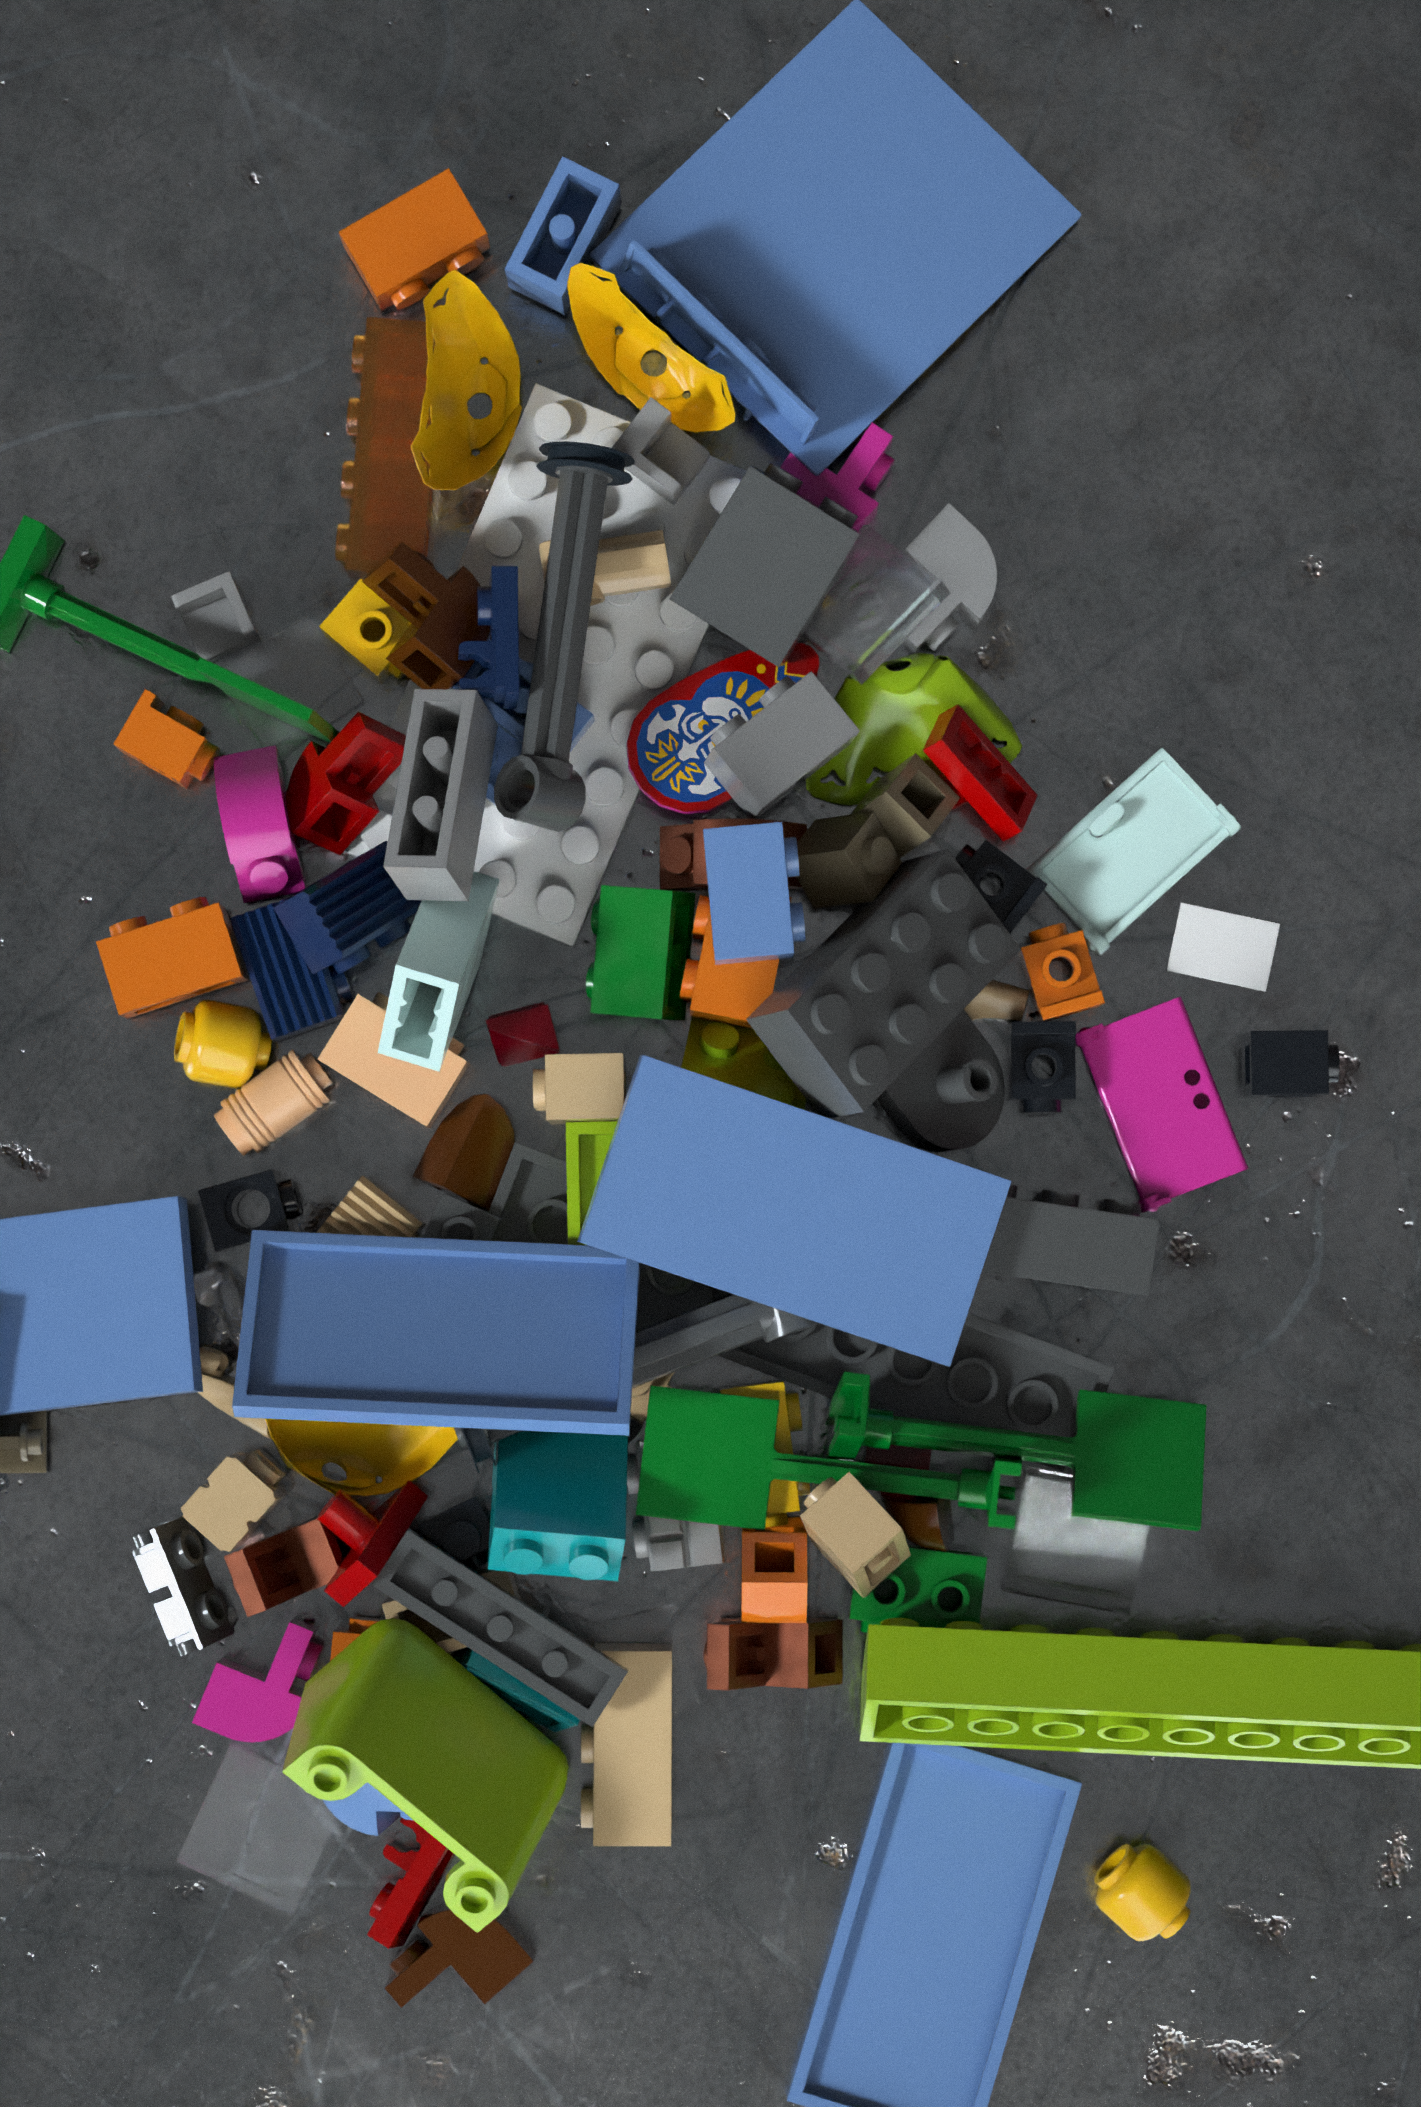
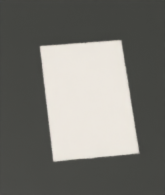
M1181 903L1167 971L1266 992L1280 924Z

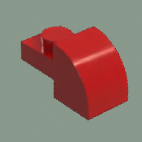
M358 711L327 747L311 740L299 757L288 784L286 802L292 833L341 855L380 812L373 794L402 763L406 735Z

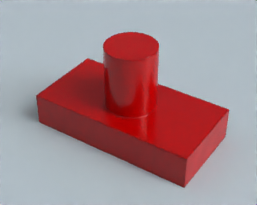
M959 704L941 713L923 751L942 772L938 776L960 797L951 811L969 802L1003 842L1022 832L1038 796L1036 792Z
M408 1480L372 1514L347 1492L340 1489L323 1507L317 1516V1520L349 1545L351 1549L324 1589V1592L344 1607L377 1578L428 1498V1495Z

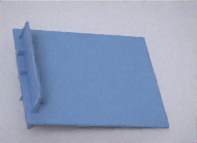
M853 0L590 253V258L602 270L615 274L618 286L691 356L706 367L725 376L730 394L746 409L743 420L747 421L754 416L811 473L819 476L1080 219L1081 213L973 110L971 104H967L860 0Z

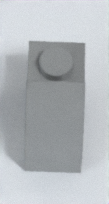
M948 503L908 545L902 559L936 590L898 631L896 640L911 654L918 653L925 645L935 652L960 625L952 617L957 611L977 628L985 617L996 590L997 566L989 543L976 527Z

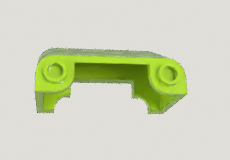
M392 1618L380 1620L371 1625L305 1683L282 1772L307 1793L318 1799L328 1801L345 1799L354 1794L367 1782L461 1859L446 1875L443 1896L448 1908L478 1933L498 1917L507 1906L565 1791L569 1765L566 1755L556 1744L419 1628L405 1620Z

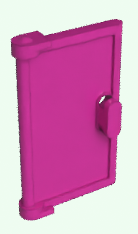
M1181 996L1105 1026L1101 1023L1091 1028L1083 1027L1076 1033L1077 1047L1081 1046L1140 1197L1138 1203L1142 1204V1213L1157 1211L1160 1206L1172 1202L1171 1198L1249 1169Z

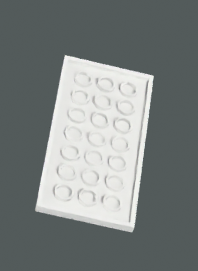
M537 383L533 388L457 567V570H459L462 566H465L481 586H489L492 566H518L519 658L530 663H534L544 591L539 545L551 540L559 484L558 478L540 472L536 467L540 461L547 460L548 457L540 452L539 447L549 442L569 441L612 448L631 423ZM710 456L708 462L675 505H672L625 468L624 471L629 473L633 480L629 484L607 486L600 539L663 530L671 587L605 597L604 602L590 606L577 702L594 715L595 721L570 752L569 763L573 765V770L582 777L586 788V800L578 820L568 830L556 832L504 817L493 803L487 799L485 800L474 871L500 879L492 914L574 948L640 792L628 769L626 742L632 722L651 699L689 676L710 624L669 598L746 473V470L713 456ZM409 680L390 725L391 728L405 735L408 729L414 689H421L412 680ZM401 764L373 794L380 812L346 848L344 853L357 857L380 843L388 841Z

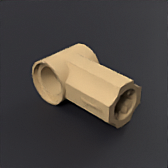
M663 530L599 540L590 606L604 602L605 597L671 587ZM551 540L539 545L544 584Z

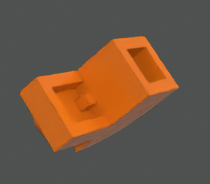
M788 1517V1524L766 1527L765 1530L742 1528L741 1623H807V1532L801 1517Z

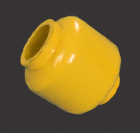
M209 999L203 1000L196 1005L192 1013L184 1011L181 1015L174 1045V1061L183 1063L184 1072L192 1081L235 1089L241 1088L249 1082L254 1069L262 1071L266 1069L272 1040L269 1033L261 1032L260 1016L253 1008Z
M1129 1844L1122 1845L1104 1861L1094 1877V1882L1099 1886L1096 1892L1097 1906L1129 1937L1136 1941H1146L1158 1934L1167 1939L1173 1936L1185 1924L1191 1910L1186 1906L1191 1893V1883L1188 1876L1159 1849L1150 1844H1142L1134 1848Z

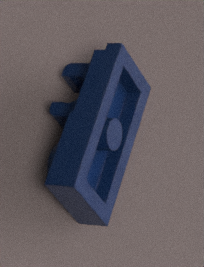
M492 566L489 586H478L477 624L478 626H490V641H464L459 645L458 660H475L483 668H489L490 670L484 671L480 677L475 679H459L458 687L459 690H477L481 698H494V703H503V709H517L519 697L518 566Z

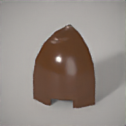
M488 1094L473 1095L458 1104L440 1123L412 1177L439 1191L442 1188L467 1200L468 1204L489 1212L515 1143L514 1129L505 1109Z
M880 1491L886 1512L903 1529L905 1538L926 1549L950 1550L954 1541L950 1499Z

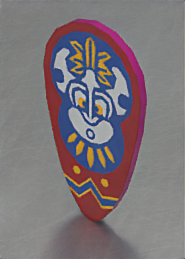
M797 643L785 665L777 667L749 649L680 680L651 699L634 718L626 742L628 769L640 791L658 806L682 814L709 812L729 802L732 797L704 764L709 753L715 747L710 737L736 715L740 714L747 722L765 707L760 703L759 699L786 676H789L795 684L811 671L817 677L820 663L816 651L809 645Z

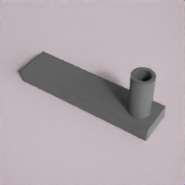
M410 1528L407 1529L372 1584L378 1590L591 1727L594 1726L628 1673L627 1668Z

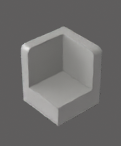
M652 397L649 398L612 447V449L632 456L635 463L630 467H625V469L672 505H675L710 458L708 449L674 425L671 412Z
M230 571L171 596L176 610L183 618L198 655L207 661H216L262 641L238 583Z

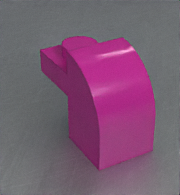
M872 422L837 475L826 468L819 476H815L791 452L781 465V468L803 481L797 493L818 506L824 497L827 496L856 514L858 517L852 527L860 531L876 516L879 506L877 501L863 493L862 490L867 486L875 492L893 466L895 459L887 454L891 448L893 436Z
M276 745L213 757L216 794L230 863L234 864L243 903L298 893L306 888L305 876L295 836L290 828L286 802L287 787Z
M297 1617L292 1619L288 1624L268 1675L225 1657L220 1659L215 1665L192 1723L227 1738L252 1743L277 1738L294 1728L303 1690L295 1687L298 1678L308 1681L317 1665L323 1646L313 1642L319 1627Z

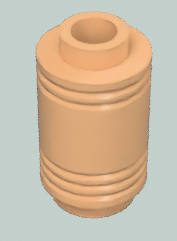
M292 1049L288 1052V1055L282 1056V1059H278L243 1085L241 1089H237L234 1094H230L228 1098L222 1100L220 1104L223 1108L215 1113L214 1117L227 1137L243 1156L253 1149L256 1153H260L264 1147H268L271 1142H275L277 1138H280L316 1112L317 1108H321L323 1104L328 1103L330 1098L324 1089L331 1085L333 1081L311 1052L300 1058Z

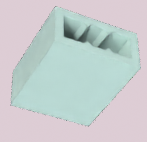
M474 871L469 902L421 901L395 966L378 1053L440 1072L480 967L500 879Z

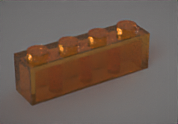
M367 317L365 336H354L352 373L362 374L360 398L350 397L348 401L346 433L347 436H357L355 460H344L341 477V498L351 499L349 524H338L335 549L336 561L346 562L345 570L350 580H360V578L363 580L374 564L401 541L413 551L419 552L428 558L434 489L424 484L410 447L419 431L423 398L426 391V370L428 364L426 321ZM433 337V354H434L435 340H434V337ZM429 408V420H428V422H427V427L431 424L430 408ZM421 452L422 458H423L424 462H425L426 465H427L428 476L430 477V475H429L430 464H429V462L425 459V457L423 456V454H422V452Z

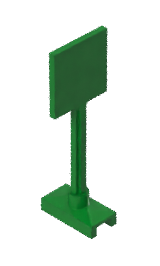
M26 515L23 516L0 562L1 650L10 652L29 612L47 620L56 617L187 679L212 683L228 696L324 741L331 743L339 734L336 728L313 709L207 661L184 647L65 593L64 585L47 578L65 540L47 525Z
M844 1372L826 1411L825 1425L834 1426L835 1434L824 1458L854 1461L861 1446L889 1449L890 1445L1069 1466L1073 1470L1071 1516L1199 1531L1202 1519L1207 1405L1080 1389L1077 1397L1075 1437H1063L893 1416V1411L870 1408V1375Z
M650 1385L636 1515L765 1530L772 1480L780 1479L821 1484L830 1477H833L838 1482L844 1475L850 1472L866 1490L958 1500V1507L987 1510L989 1527L1015 1529L1016 1511L997 1509L998 1499L1015 1500L1016 1487L1000 1485L1001 1474L1021 1477L1022 1460L996 1457L992 1471L962 1468L961 1474L779 1453L775 1449L780 1400Z

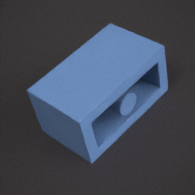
M562 156L504 269L509 288L565 315L570 306L567 290L570 268L578 263L592 264L593 260L590 258V253L604 240L622 205L620 185Z
M782 822L703 829L715 965L793 958V942L806 941L802 902L790 903L787 877L800 876L796 837L784 838Z

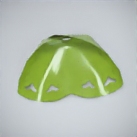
M920 652L852 672L846 677L834 699L858 727L860 732L847 748L806 779V789L813 797L827 802L844 805L858 804L872 785L882 778L876 777L871 783L866 782L871 776L874 767L890 772L915 753L937 775L941 774L942 772L924 753L923 748L938 716L957 704L960 705L991 742L992 738L997 741L1007 742L1005 747L997 749L1009 763L1020 753L1022 744L1008 717L988 693L947 656H934L933 654ZM910 665L909 667L900 671H892L888 669L898 666ZM831 770H835L837 776L846 785L839 786L834 781L822 783L820 779L830 774Z

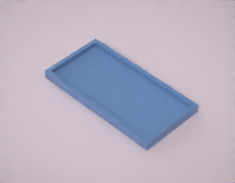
M640 1055L577 1242L950 1367L1011 1181L646 1055Z
M174 1196L0 1219V1416L203 1392L187 1198Z
M252 1230L232 1403L234 1417L629 1436L640 1263L589 1245Z
M891 1743L786 2096L787 2101L805 2107H988L1081 1790L1082 1782L1080 1780L968 1746Z

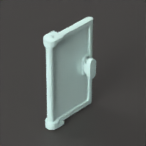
M1161 747L1026 870L1048 884L1044 889L1045 893L1080 930H1083L1088 947L1101 956L1110 948L1109 943L1226 837H1232L1241 829V826L1234 815H1231L1221 803L1217 806Z

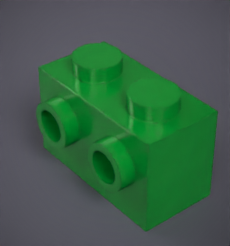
M601 885L600 898L595 901L591 914V927L597 938L595 962L590 964L586 975V992L588 998L591 999L590 1013L661 1020H685L686 1002L680 999V990L687 958L690 959L695 893Z
M908 1544L911 1556L866 1597L862 1598L852 1586L850 1589L848 1617L849 1619L861 1620V1632L867 1633L869 1624L880 1625L883 1620L890 1618L911 1619L918 1622L919 1627L945 1628L947 1624L957 1621H970L980 1624L987 1556L983 1553L951 1549L941 1551Z

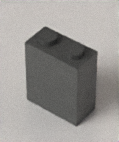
M770 462L765 472L755 466H749L669 599L777 667L785 665L864 534L852 527L858 517L856 514L827 496L824 497L818 506L797 493L803 481Z

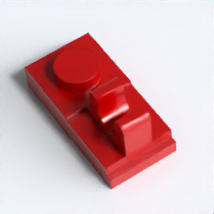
M401 1818L400 1822L415 1832L416 1841L420 1843L421 1848L420 1850L415 1849L407 1852L393 1843L386 1844L383 1849L384 1857L405 1870L406 1874L403 1878H399L396 1885L388 1882L382 1888L369 1912V1916L376 1920L367 1936L388 1949L405 1944L455 1857V1854L414 1820Z

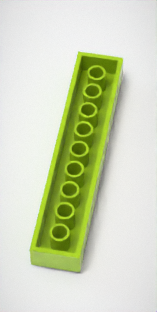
M890 1618L883 1620L880 1625H868L861 1676L860 1741L1421 1769V1644L1406 1645L1400 1651L1377 1650L1369 1642L1355 1640L1338 1643L1335 1647L1309 1646L1307 1640L1295 1637L1278 1638L1271 1641L1270 1644L1244 1643L1242 1637L1232 1634H1217L1207 1637L1205 1641L1179 1640L1177 1634L1168 1631H1150L1143 1633L1140 1638L1115 1637L1112 1631L1104 1628H1084L1076 1631L1075 1634L1049 1633L1046 1627L1033 1624L1014 1626L1010 1631L984 1630L983 1625L970 1621H957L947 1624L945 1628L919 1627L918 1622L907 1618Z

